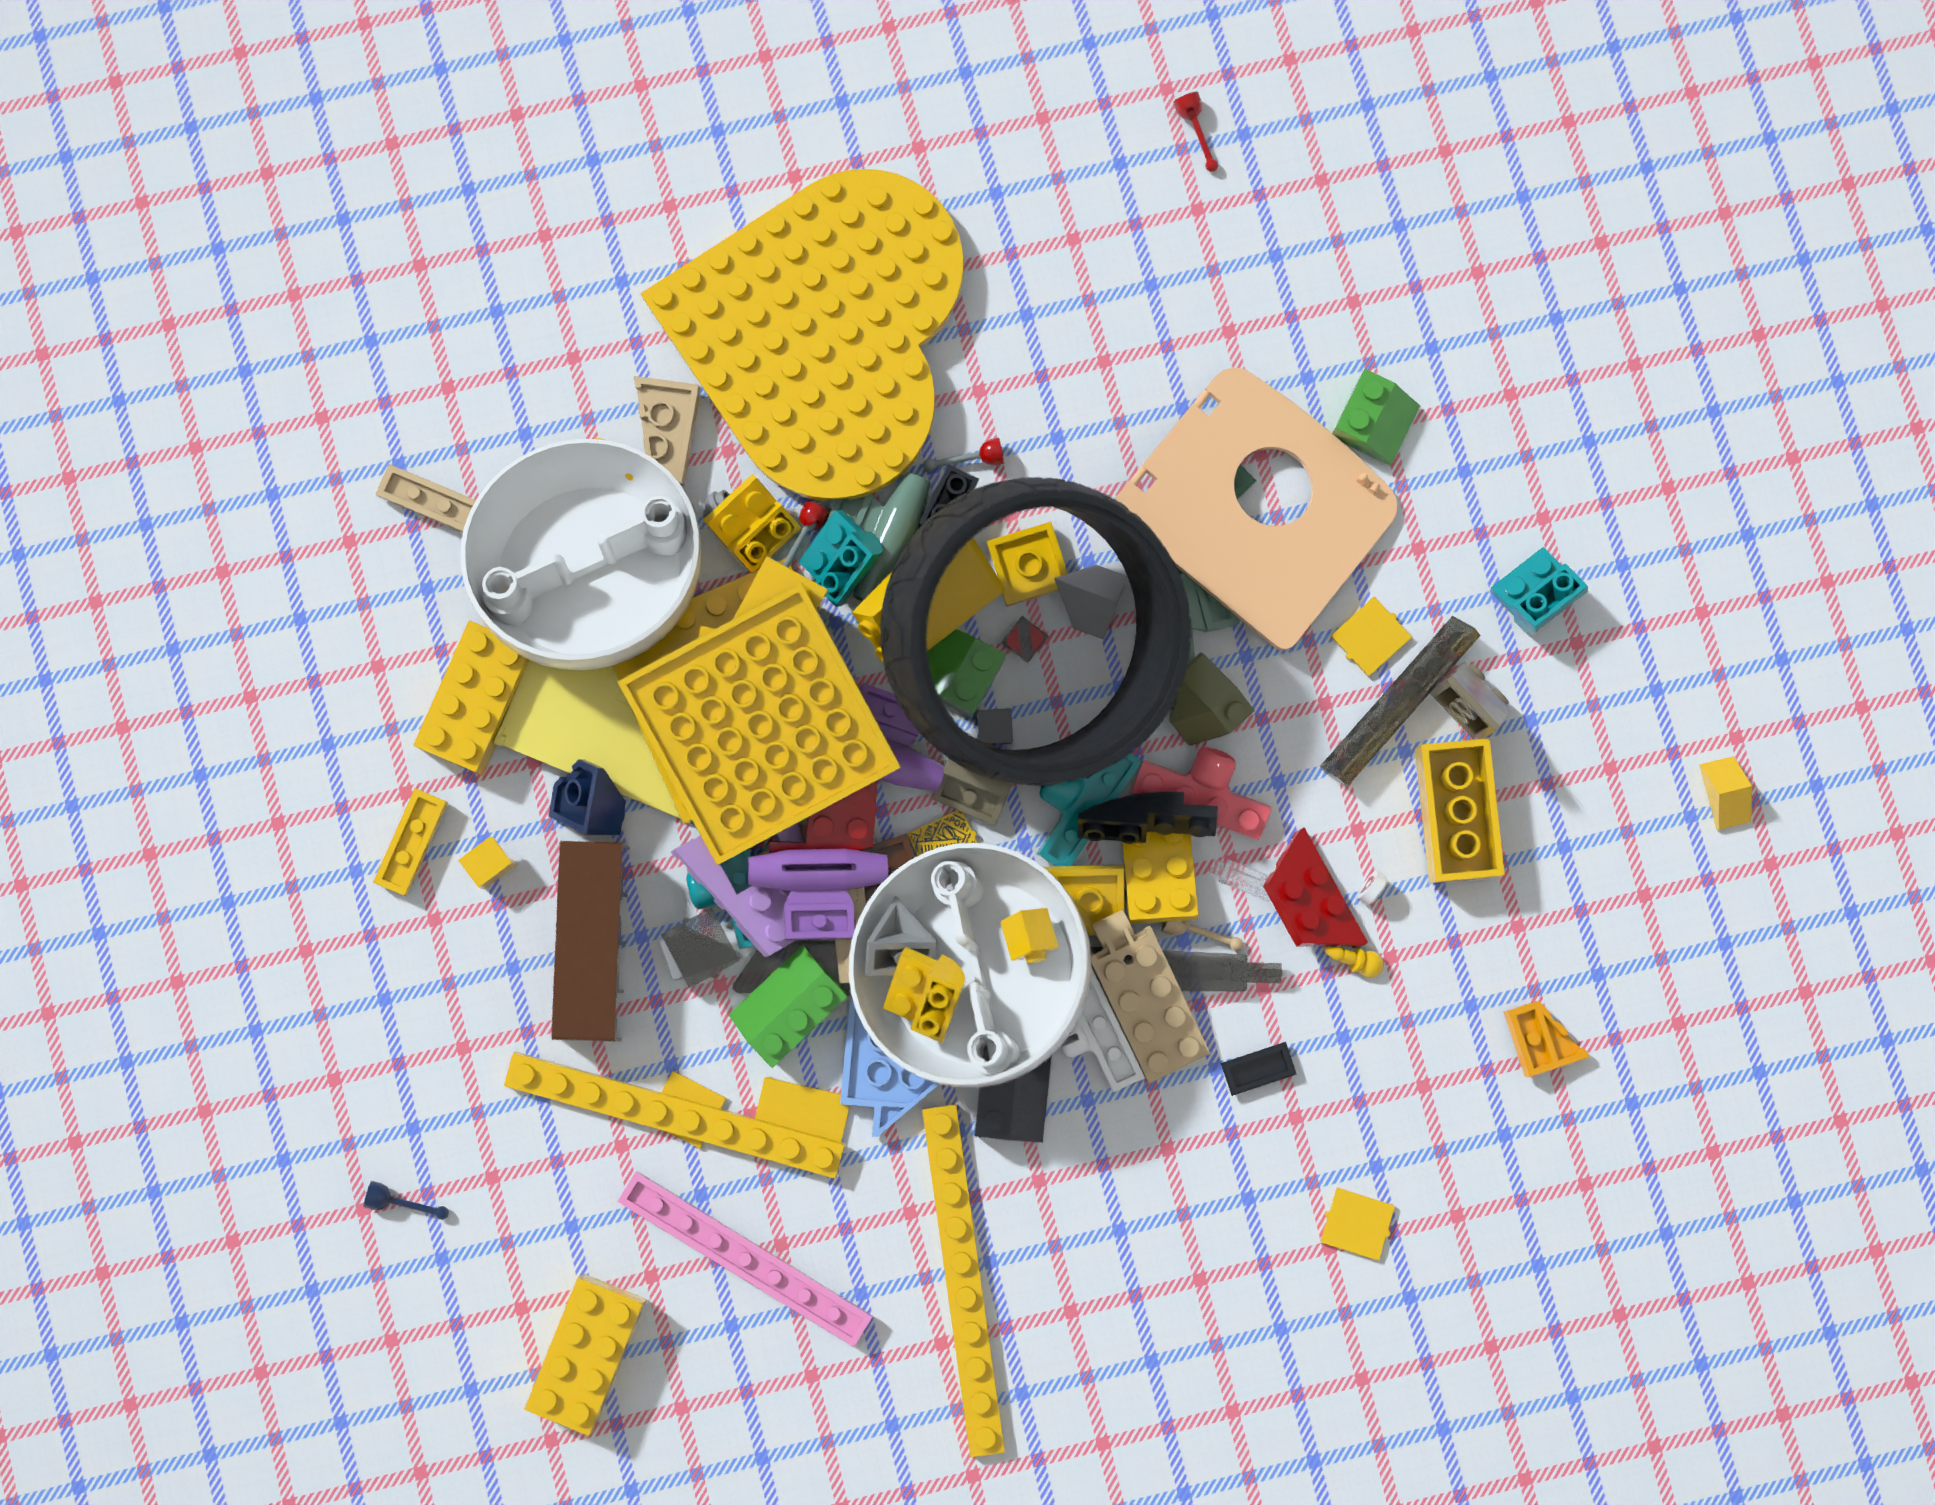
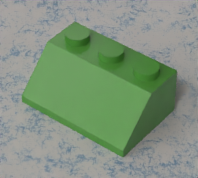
M802 944L729 1014V1017L749 1045L773 1068L851 993Z

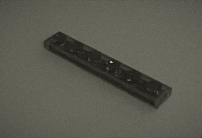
M1452 615L1320 765L1325 774L1348 787L1481 636L1476 628Z

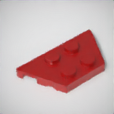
M1305 827L1296 831L1291 837L1293 840L1288 849L1281 854L1276 862L1275 871L1269 874L1263 885L1296 947L1320 945L1321 947L1352 946V948L1366 945L1368 941Z

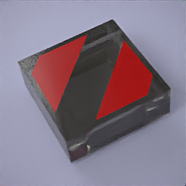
M1021 616L1002 640L1001 644L1028 664L1049 636L1024 616Z

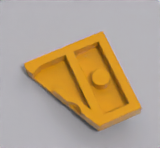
M1534 1001L1504 1011L1525 1078L1589 1058L1588 1052L1584 1048H1580L1567 1035L1569 1032L1560 1022L1553 1020L1550 1012L1540 1001Z

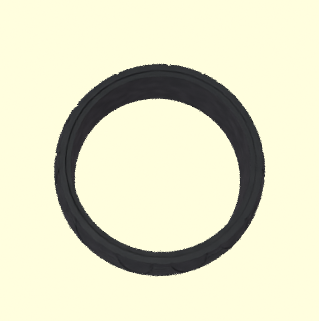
M1017 478L975 488L966 495L965 493L955 498L932 515L910 539V544L906 545L893 568L886 587L880 624L881 650L887 678L899 706L908 720L913 723L916 730L940 753L969 771L985 777L990 776L991 779L1025 785H1055L1066 781H1076L1118 763L1133 753L1135 748L1140 747L1160 726L1171 709L1186 674L1191 641H1189L1191 639V617L1189 616L1190 609L1185 587L1178 569H1175L1174 561L1153 530L1136 513L1130 512L1128 507L1114 498L1082 484L1056 478ZM1055 507L1070 513L1093 528L1109 544L1124 567L1131 585L1136 609V635L1131 661L1122 683L1110 702L1093 720L1074 734L1060 741L1031 749L1011 750L983 746L958 725L946 709L934 685L929 668L926 636L932 599L938 583L955 555L980 531L1000 519L1024 510Z

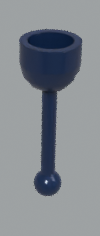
M372 1180L363 1208L381 1210L389 1204H394L434 1214L439 1220H444L449 1215V1211L445 1206L435 1208L391 1197L390 1190L386 1185Z

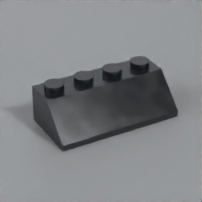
M986 1045L983 1050V1059L989 1062L990 1057ZM1052 1056L1032 1071L1016 1079L997 1085L979 1087L975 1137L1043 1143Z

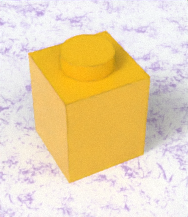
M1047 907L1021 910L1000 921L1011 961L1026 960L1027 964L1038 963L1047 959L1046 954L1058 948Z

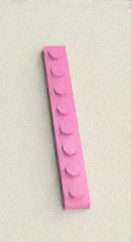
M638 1171L634 1173L617 1201L855 1347L873 1315Z

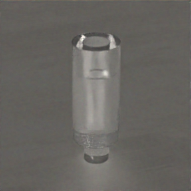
M1213 859L1209 872L1220 876L1218 882L1267 902L1271 901L1263 887L1269 875L1229 859L1226 860L1225 864Z

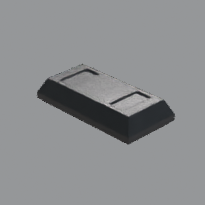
M1286 1042L1221 1063L1231 1096L1297 1075Z

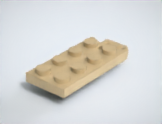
M1123 910L1091 924L1103 948L1102 951L1091 954L1092 967L1147 1082L1150 1084L1211 1054L1151 926L1134 934L1132 926ZM1126 955H1131L1129 962L1123 961Z

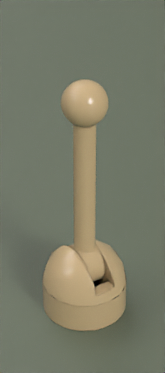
M1189 920L1163 922L1161 932L1169 935L1178 936L1189 930L1230 945L1234 951H1239L1243 948V941L1240 938L1235 937L1231 939L1192 925Z

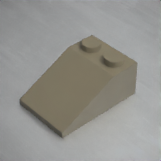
M1464 661L1429 694L1473 740L1483 739L1501 727L1511 713V709L1507 706L1509 703L1508 699L1498 689L1494 688L1491 690L1483 681L1485 679L1484 674L1475 665L1470 664L1468 666Z

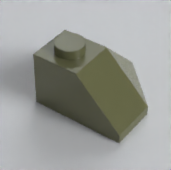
M1200 652L1187 665L1183 683L1179 687V693L1175 699V706L1170 710L1169 722L1184 741L1191 746L1230 734L1255 710L1240 690L1205 654Z

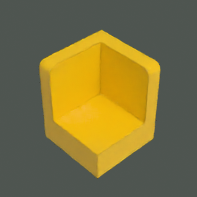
M493 837L487 838L458 860L477 887L481 889L487 888L517 865L513 859L506 855Z

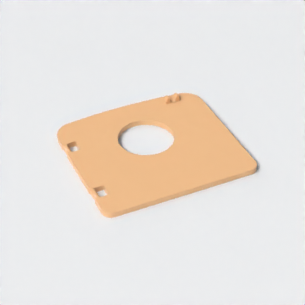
M1234 367L1225 369L1214 377L1115 497V500L1128 507L1130 512L1136 513L1153 530L1167 549L1178 569L1274 648L1283 651L1290 649L1297 643L1390 526L1397 514L1398 504L1393 490L1322 424L1248 370ZM1211 397L1219 404L1208 416L1200 408ZM1265 449L1283 451L1296 458L1306 470L1311 484L1310 502L1303 515L1294 522L1281 526L1265 525L1252 519L1241 508L1234 490L1235 474L1240 463L1256 451ZM1147 473L1156 481L1144 493L1136 485Z

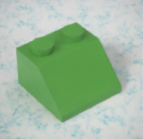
M1364 369L1332 434L1344 444L1391 466L1420 405L1396 383Z

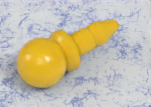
M1326 947L1324 949V952L1333 960L1348 964L1351 971L1359 972L1366 978L1377 977L1384 968L1382 957L1374 951L1364 952L1360 948L1350 951L1341 947Z

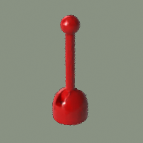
M1198 91L1185 94L1174 100L1173 103L1176 111L1183 119L1191 120L1206 158L1205 167L1207 171L1215 172L1219 165L1217 160L1212 158L1197 118L1202 111L1200 95Z

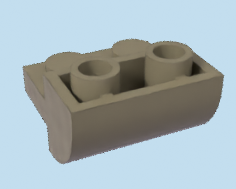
M972 737L974 740H976L977 742H979V743L982 744L983 746L998 748V747H995V746H993V745H991V744H988V743H986V742H983V741H981V740H979V739H976V738ZM948 758L942 772L944 773L942 782L932 799L995 826L1013 783L973 773Z

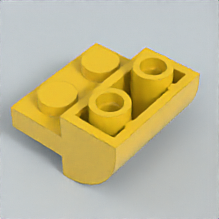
M753 474L703 519L704 523L719 538L718 540L752 574L763 564L767 556L770 558L802 528Z
M905 947L900 955L883 1009L913 1021L910 1030L943 1043L965 983V974L954 960L943 954L937 961Z

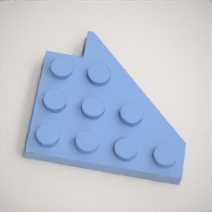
M850 1000L840 1104L875 1107L872 1137H878L940 1084L922 1079L890 1059L874 1043L860 1020L854 1001Z

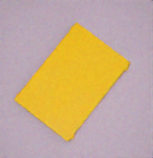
M764 1077L755 1119L842 1142L850 1105L840 1104L841 1094L785 1082L773 1077Z

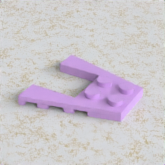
M798 823L772 836L775 841L803 842ZM701 835L671 851L672 855L675 858H679L690 870L688 873L697 883H702L715 898V903L722 910L725 909L737 922L735 925L764 957L770 956L796 941L784 940V904L790 891L751 886L736 894L720 864H716Z

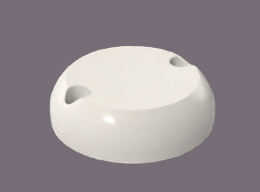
M596 439L567 440L549 444L523 455L502 469L478 496L466 521L461 542L463 581L470 601L483 623L503 644L522 657L541 665L567 670H589L616 665L645 652L663 639L686 612L699 581L702 563L701 535L698 520L691 502L680 483L665 467L645 453L624 444ZM625 474H631L633 480H627Z
M959 843L943 846L915 857L894 871L878 887L867 902L853 934L849 954V980L855 1008L864 1028L874 1043L890 1059L916 1076L937 1084L954 1087H985L1016 1079L1032 1071L1050 1058L1065 1042L1083 1012L1089 993L1092 956L1085 924L1074 900L1064 886L1049 871L1032 859L1011 849L983 843ZM949 877L951 878L953 891L951 892L948 889H946V884ZM895 896L937 941L936 960L938 961L943 954L954 960L965 974V983L943 1043L910 1030L913 1021L883 1009L893 976L865 975L867 941ZM1047 907L1058 948L1046 954L1047 959L1038 963L1027 964L1026 960L1011 961L1000 921L1021 910ZM986 1045L990 1057L989 1062L982 1057Z

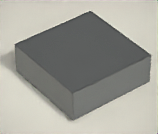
M1011 708L977 710L979 740L991 745L1013 743Z

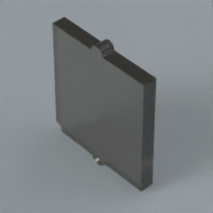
M712 908L691 919L684 918L683 923L661 934L689 988L709 977L717 978L719 972L740 961Z

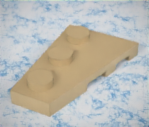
M634 376L639 401V416L642 421L645 454L659 462L674 476L681 486H684L701 387L697 384Z

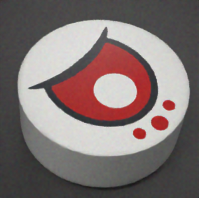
M1377 870L1374 871L1360 888L1357 898L1366 905L1374 903L1385 889L1388 882L1387 877Z

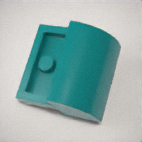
M835 510L801 557L799 563L816 579L815 583L828 589L826 598L835 607H839L846 603L882 553L883 547L872 532H864L843 510Z
M1544 547L1491 587V593L1514 616V622L1529 634H1535L1588 592V585L1566 563L1561 565Z

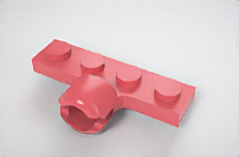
M1203 747L1198 750L1192 768L1188 773H1180L1143 759L1131 791L1133 794L1184 792L1183 804L1218 806L1217 825L1260 840L1271 811L1270 805L1234 793L1229 789V783L1236 767L1235 759L1223 751L1209 747Z

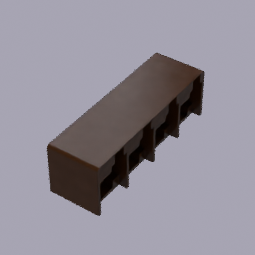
M560 841L552 1040L622 1041V1038H617V1013H615L618 993H624V990L619 989V965L617 964L618 949H620V945H626L625 941H621L622 921L621 916H619L620 900H622V897L628 898V894L623 892V867L621 865L622 852L630 850V846L624 843Z

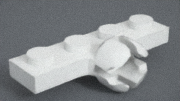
M1091 966L1089 993L1083 1012L1073 1031L1062 1044L1061 1049L1070 1058L1086 1051L1093 1052L1113 1092H1116L1145 1078Z

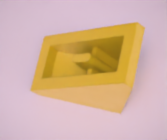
M1732 756L1700 764L1716 830L1751 822L1752 785L1735 757Z

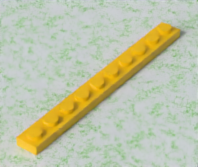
M516 1051L512 1054L504 1086L834 1179L837 1176L845 1143Z
M953 1104L922 1109L970 1458L1005 1453L957 1106Z

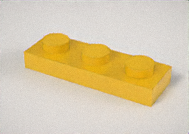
M414 788L373 883L401 895H408L448 805L447 801Z

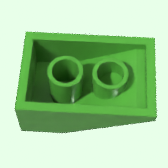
M955 629L927 651L933 682L942 702L974 718L1002 667L1006 654L958 629Z

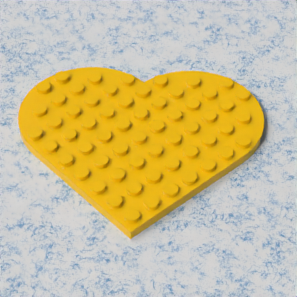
M854 169L834 173L813 182L640 294L749 458L768 479L779 487H784L789 491L799 494L801 497L812 500H854L878 492L901 477L918 458L928 435H930L935 414L934 383L930 367L920 348L929 342L945 325L956 301L959 299L964 276L963 252L959 234L952 218L940 201L928 190L909 178L896 173L876 169Z

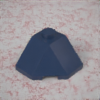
M578 759L572 765L573 771L567 777H560L554 783L548 816L586 835H620L622 822L625 818L626 801L604 768L585 759Z

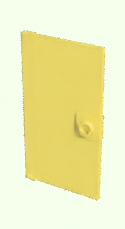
M529 660L502 725L495 737L494 744L501 747L504 746L567 773L573 771L572 765L578 759H585L604 768L621 795L680 819L631 707L617 683L618 679L613 667L567 670L541 665Z

